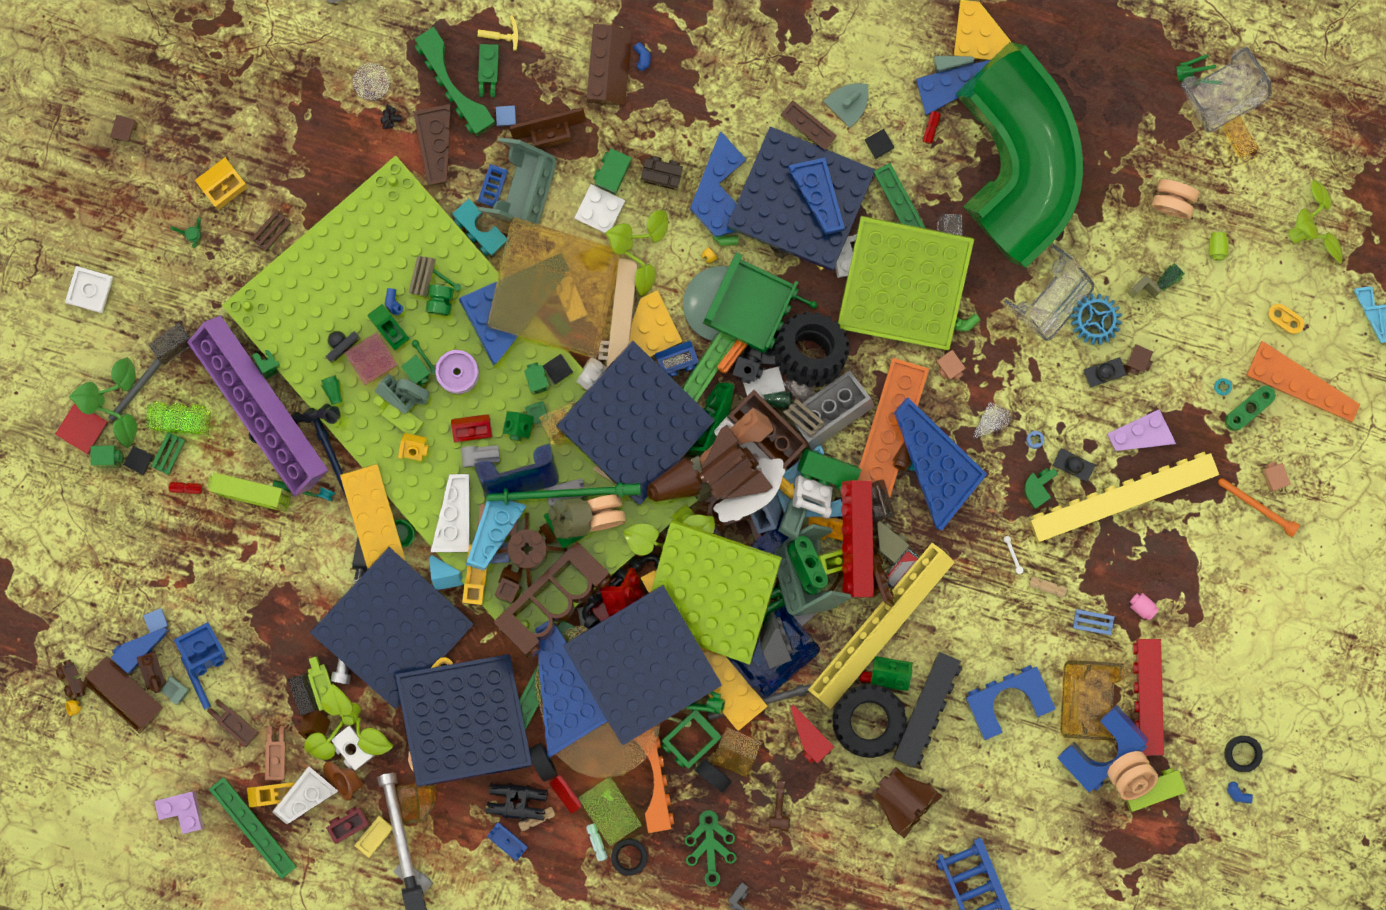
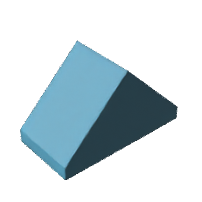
M433 555L429 557L431 580L436 590L463 585L461 582L463 577L460 571Z

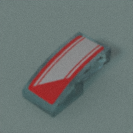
M910 548L905 550L886 573L889 578L887 584L892 588L898 584L920 558Z

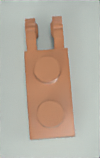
M268 726L265 747V780H285V726H280L279 741H273L274 729L273 726Z

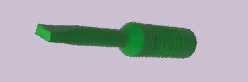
M274 480L273 487L291 492L284 482ZM308 491L302 493L304 495L318 498L316 494H313Z

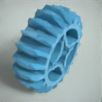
M1090 294V300L1084 296V303L1080 300L1077 301V305L1080 308L1073 307L1072 310L1077 314H1071L1070 318L1076 319V321H1072L1070 325H1077L1073 332L1080 331L1077 338L1080 339L1084 335V343H1087L1090 338L1091 345H1094L1096 340L1099 345H1102V338L1108 343L1110 341L1108 335L1111 338H1115L1116 335L1113 331H1120V328L1115 325L1122 324V321L1116 319L1120 318L1122 313H1115L1120 307L1116 306L1113 308L1112 305L1115 301L1112 300L1108 303L1109 296H1105L1104 300H1101V294L1097 295V299H1095L1094 294ZM1092 305H1101L1107 311L1099 312ZM1086 307L1089 319L1082 323L1081 314ZM1092 315H1095V317L1103 316L1098 321L1100 322V324H1098L1097 322L1089 323L1094 318ZM1111 316V326L1106 332L1103 322L1105 318ZM1094 327L1100 334H1092L1085 328Z

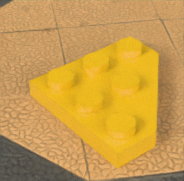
M960 0L954 56H971L975 60L983 61L991 60L1011 42L980 2Z
M658 290L640 298L631 323L629 343L634 341L650 357L654 356L657 352L682 343L681 337Z

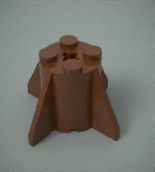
M728 425L720 429L701 469L702 472L699 474L701 480L704 483L708 482L712 488L710 491L716 499H729L769 491L773 486L762 473V469H757L759 463L756 458L759 456L757 453L752 454L747 447L743 449L740 446L742 442L736 438Z
M525 513L524 530L513 534L508 543V548L499 549L495 555L509 554L515 566L526 570L529 588L532 585L531 571L538 569L544 564L548 553L566 552L567 548L547 546L541 534L530 530L529 513ZM526 546L533 548V550L529 551L528 555L523 551Z
M895 767L889 774V778L884 776L878 783L880 788H876L872 792L871 797L881 805L892 829L905 839L914 825L919 822L920 817L926 814L943 796L932 786L907 777Z

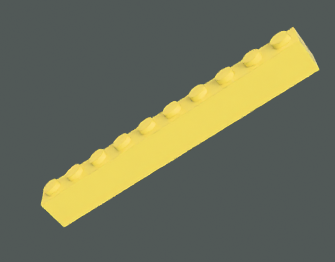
M1199 453L1194 455L1195 459L1189 462L1187 458L1176 462L1177 466L1170 468L1169 465L1159 468V473L1154 475L1151 472L1141 475V479L1134 482L1132 478L1122 482L1123 486L1119 488L1113 485L1104 489L1105 493L1098 495L1097 492L1086 496L1087 500L1080 502L1079 499L1068 502V507L1062 508L1060 505L1050 509L1052 513L1044 515L1041 512L1033 515V520L1029 522L1037 543L1218 476L1219 472L1212 454Z
M931 543L893 588L894 606L890 607L882 601L808 691L831 709L955 562L942 549Z

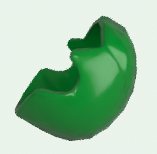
M405 519L394 520L402 548L410 546L415 538L414 526Z

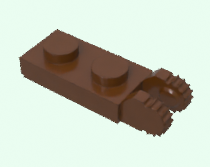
M217 699L215 701L216 705L225 711L222 717L214 709L209 708L207 712L217 720L220 726L247 748L259 732L232 708H229L221 700Z

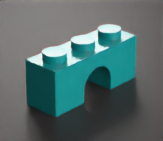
M470 199L465 201L452 214L456 225L460 229L464 227L467 230L466 236L473 243L477 241L481 245L479 249L485 256L490 255L493 258L509 243L508 239L496 226L488 232L477 230L476 223L483 216V213L478 211V207Z

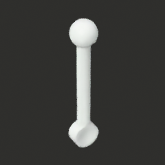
M1005 536L1004 542L1007 543L1014 563L1016 565L1015 571L1016 573L1021 574L1023 572V568L1018 563L1015 552L1011 545V538L1009 536Z

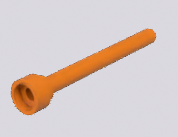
M1220 478L1218 480L1220 486L1282 526L1283 530L1286 531L1285 534L1291 538L1299 529L1300 524L1297 522L1285 520L1225 479Z

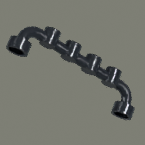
M324 404L319 410L309 408L303 414L294 412L291 417L297 425L304 421L311 423L315 418L319 417L325 419L330 424H334L340 419L341 413L339 407ZM249 432V434H248L249 439H250L253 443H256V444H257V442L255 441V439L253 438V436H252V435L250 434V432Z
M647 554L640 559L635 556L629 561L628 565L630 568H635L636 572H640L646 563L654 561V567L658 568L661 556ZM623 568L617 570L614 575L616 579L607 586L619 587L623 583L629 568L626 571ZM593 592L591 597L586 600L588 603L582 609V618L585 621L584 627L587 629L600 623V619L594 614L590 615L589 612L602 603L601 592L599 594Z

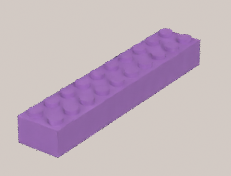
M221 315L205 321L187 343L293 496L296 497L311 490L329 470Z

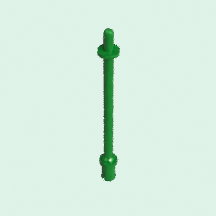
M619 482L615 487L509 493L508 489L504 488V493L488 494L486 499L490 502L504 501L505 505H508L509 500L611 494L624 498L627 495H641V483L623 484V482Z

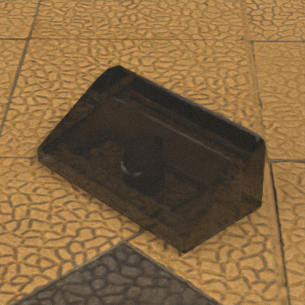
M885 481L872 482L873 523L894 517L895 514Z
M308 673L288 679L300 716L319 710Z

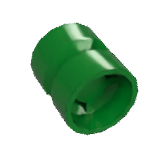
M429 285L428 296L430 300L427 301L425 312L450 316L452 305L449 301L453 300L454 288Z

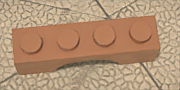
M754 408L730 428L742 444L761 442L774 430L769 418ZM712 446L699 457L702 467Z

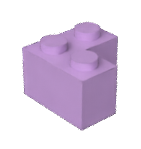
M196 791L154 801L159 820L178 816L182 834L205 829Z

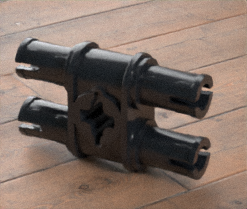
M490 783L489 795L505 796L506 802L504 804L487 802L486 814L502 815L505 819L515 818L522 819V821L535 819L544 821L545 809L529 807L528 801L538 800L547 802V789H535L530 785L522 786L514 785L513 783H508L507 785ZM517 798H519L521 803H518L516 806L513 801H517Z

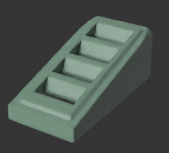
M934 56L933 63L936 73L971 65L974 63V57Z
M387 374L379 383L375 392L406 414L415 405V402L397 393L396 386L398 382L390 374Z

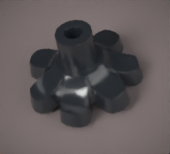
M387 104L386 109L383 110L384 117H381V124H383V129H392L394 122H401V116L395 115L396 108Z

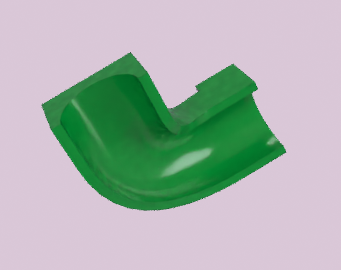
M1009 42L955 94L978 122L983 123L997 146L1001 161V169L997 179L994 182L989 181L963 208L1010 262L1026 268L1061 234L1070 221L1077 206L1082 187L1083 155L1073 113L1059 86L1026 45Z

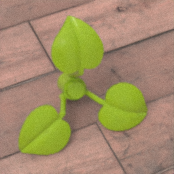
M1314 179L1311 183V191L1315 200L1320 204L1319 208L1312 214L1305 208L1300 210L1295 227L1289 230V237L1295 244L1305 239L1307 241L1323 239L1327 251L1340 265L1342 264V248L1338 239L1330 232L1326 235H1318V229L1313 221V217L1324 207L1327 210L1331 208V197L1327 189Z
M657 210L650 215L647 222L648 234L632 235V227L627 223L618 224L605 232L615 254H626L641 265L635 273V285L640 297L645 296L654 285L656 271L653 265L647 264L645 266L643 261L632 255L628 250L633 246L632 239L651 237L653 242H659L664 238L668 229V217L665 210Z
M692 515L683 522L689 526L714 533L715 522L712 516ZM640 523L631 525L623 530L627 544L635 554L647 555L652 552L654 545L661 547L663 551L664 543L655 542L659 533L654 526Z
M331 684L321 699V706L330 715L335 716L339 714L342 720L328 739L322 733L311 734L305 741V751L309 755L321 760L331 759L335 755L336 748L330 741L343 724L352 725L355 723L357 737L360 738L357 745L363 752L370 755H381L392 749L393 744L380 731L374 728H366L360 733V706L351 703L338 687Z

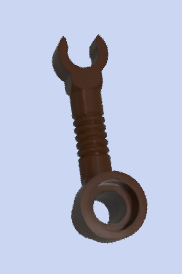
M777 779L774 817L770 816L769 828L789 832L790 816L782 815L786 780Z

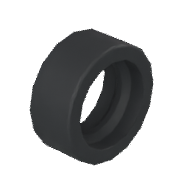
M1237 736L1227 743L1224 757L1232 769L1238 772H1250L1260 765L1263 759V750L1256 739L1250 736ZM1239 743H1248L1255 751V757L1248 765H1239L1233 759L1232 751Z
M539 743L529 748L531 761L542 781L545 782L557 776L556 768L551 757H548L544 745Z
M703 759L695 769L701 777L722 793L732 783L730 778L706 759Z
M632 838L623 839L618 842L611 854V861L615 870L627 876L636 875L641 872L648 860L645 846ZM631 845L639 850L641 860L636 867L628 869L619 863L618 854L623 847Z

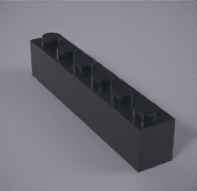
M938 652L893 759L914 768L916 764L920 766L924 757L921 752L924 747H928L932 738L929 736L931 729L935 730L939 722L937 715L939 711L943 712L947 704L944 699L947 694H951L955 685L952 683L954 676L958 677L962 666L959 665L960 660Z

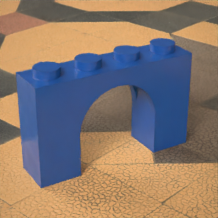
M1029 665L1020 669L1022 673L1018 675L1011 673L1004 676V681L997 683L995 680L986 684V689L979 691L976 688L967 692L969 696L965 697L983 740L1003 733L995 716L993 704L996 696L1004 689L1016 688L1021 690L1028 697L1036 717L1056 709L1037 667L1032 668Z
M1118 705L1113 707L1100 720L1117 740L1118 754L1114 759L1108 762L1094 761L1075 742L1058 756L1061 763L1088 792L1093 789L1097 791L1104 784L1103 780L1108 777L1109 767L1118 758L1130 752H1142L1147 748L1145 744L1148 738Z

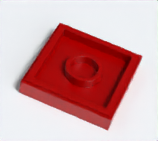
M74 403L55 435L84 453L89 454L91 446L95 445L109 422L94 413L84 414Z

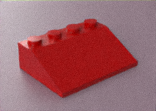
M793 704L789 707L801 748L804 751L802 755L810 763L815 762L818 764L834 746Z

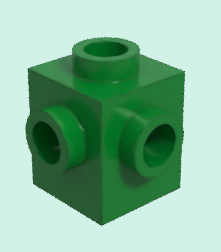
M507 411L502 434L509 435V439L521 441V438L529 439L534 416Z

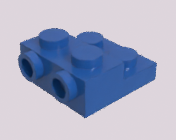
M208 622L174 639L192 676H202L207 672L208 668L212 666L219 667L227 659L221 644Z

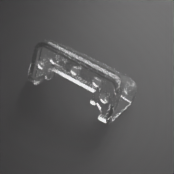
M1247 46L1234 51L1230 64L1199 80L1197 77L1190 76L1181 83V88L1201 125L1208 133L1263 104L1272 94L1271 79Z

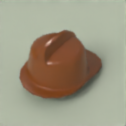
M332 762L324 764L323 771L327 781L338 790L346 801L351 800L352 794L363 786V782L351 768L340 769Z

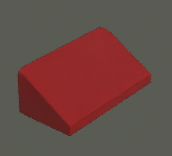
M489 414L451 419L454 442L492 437Z
M562 775L557 776L549 783L571 814L582 807L583 804Z

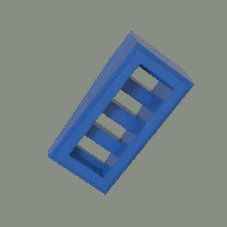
M492 164L489 165L478 202L491 207L494 206L501 195L509 173L508 170ZM495 172L502 176L501 178L493 176L492 173ZM490 179L500 182L499 186L490 183ZM487 187L496 189L497 192L494 193L486 189ZM487 194L495 197L494 201L485 198L484 195Z

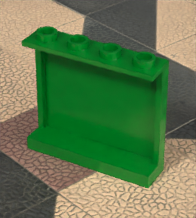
M736 252L702 324L765 353L768 348L772 349L776 338L773 336L776 331H780L784 323L781 321L782 316H787L791 305L788 303L790 299L794 300L799 289L796 286L798 282L795 281L792 284L741 260L743 255Z

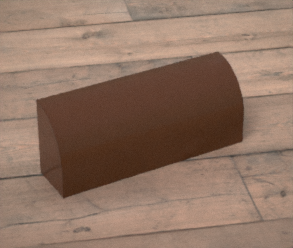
M107 656L85 676L83 683L139 734L152 723L163 709L153 697Z

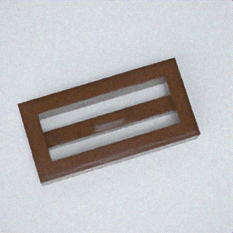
M276 210L251 239L267 252L291 222ZM278 216L279 219L266 232V234L260 240H258V238L263 234V232L270 226V224ZM282 221L285 222L284 225L269 240V242L266 245H264L263 243L265 242V240L272 234V232L279 226V224Z

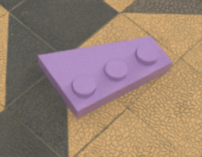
M1160 409L1107 434L1114 451L1176 444Z

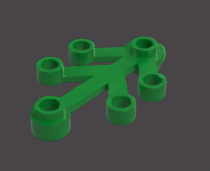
M707 810L699 817L700 825L691 835L685 838L686 845L691 847L696 844V839L706 831V839L692 854L687 856L686 863L689 866L696 865L698 858L707 849L708 872L705 875V882L709 886H716L720 882V875L716 872L714 849L729 864L736 861V855L733 852H729L714 838L713 829L723 837L724 842L727 844H732L735 841V836L718 824V816L715 812ZM707 816L712 817V823L707 824L705 818ZM728 834L733 836L731 842H727L725 839ZM693 837L694 843L688 844L687 838ZM728 854H732L734 856L733 861L727 860ZM691 856L696 859L693 864L688 862V858ZM710 875L716 876V880L714 882L709 881L708 878Z

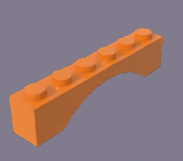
M657 725L634 738L646 752L654 774L653 796L645 813L648 833L669 830L671 825L674 824L673 813L668 812V806L671 805L670 796L665 794L664 786H668L666 774L662 775L661 767H664L663 756L658 755L657 749L661 748L659 736L655 737L654 729H658Z

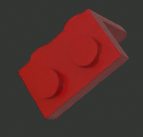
M629 568L621 587L606 586L600 591L609 617L644 596L635 568Z

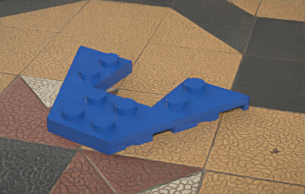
M722 132L719 133L690 207V211L715 238L729 233H737L727 228L737 203L719 184L746 162V158Z

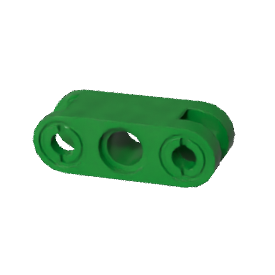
M1262 386L1225 417V426L1231 431H1237L1247 425L1275 400L1276 394L1274 389L1270 386ZM1263 393L1266 394V396H1267L1266 399L1263 398V396H1262ZM1247 404H1252L1254 406L1253 413H1248L1246 411ZM1233 418L1238 420L1237 424L1234 423Z
M799 536L788 546L787 552L805 592L809 595H817L828 584V578L811 540L806 536Z

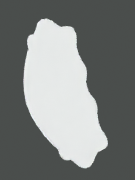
M761 458L758 461L757 469H762V473L773 488L763 493L723 499L713 508L719 514V520L722 522L737 521L767 505L776 495L782 481V476L785 473L783 460Z

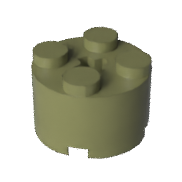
M582 497L557 500L553 507L549 509L548 516L552 520L554 534L557 538L584 536L590 532L589 521H592V511L588 502L582 500Z

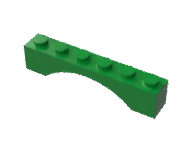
M432 27L416 37L415 41L417 44L414 47L419 55L424 54L427 60L424 62L430 71L434 70L437 74L434 78L440 87L444 85L447 92H445V95L450 103L454 101L457 105L455 111L460 118L464 117L467 124L465 126L470 134L475 133L476 137L494 127L496 123L486 107L466 98L452 84L445 67V44L436 29Z

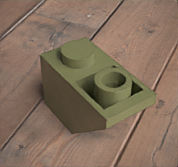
M879 521L876 525L879 552L895 564L909 547V544H907L908 539L900 533L896 535L892 531L893 527L886 521L883 523Z

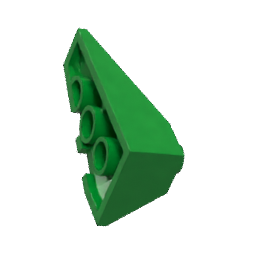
M717 383L706 399L704 410L715 421L686 454L700 457L714 444L717 437L714 430L730 414L734 390L732 383Z

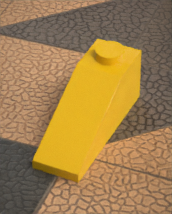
M295 782L247 788L249 807L278 804Z

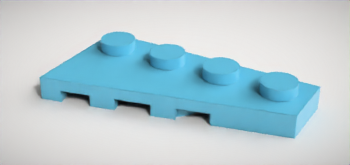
M509 500L508 505H505L504 501H487L466 565L485 571L525 510L526 505Z

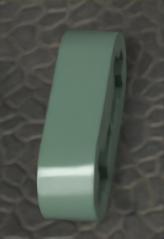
M398 380L396 386L397 393L420 405L428 403L430 393L409 380Z

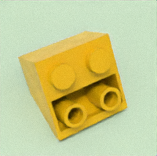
M226 157L195 180L218 210L248 188Z

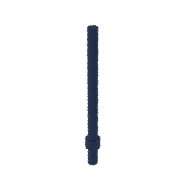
M315 418L313 424L317 431V438L322 442L345 495L340 474H343V471L328 439L329 434L326 429L324 430L320 418Z

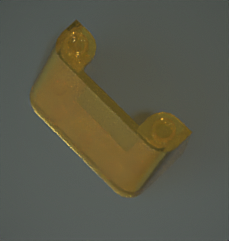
M1066 661L1063 668L1060 732L1064 738L1117 741L1100 720L1113 708L1114 683L1120 682L1124 677V663Z

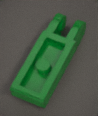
M480 44L479 97H483L485 94L484 83H491L490 95L494 98L496 96L499 45Z

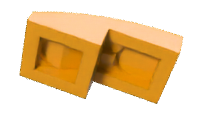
M824 517L809 518L808 526L815 524L832 528L833 532L821 539L825 540L827 537L843 541L841 531L843 520L836 518L826 519Z

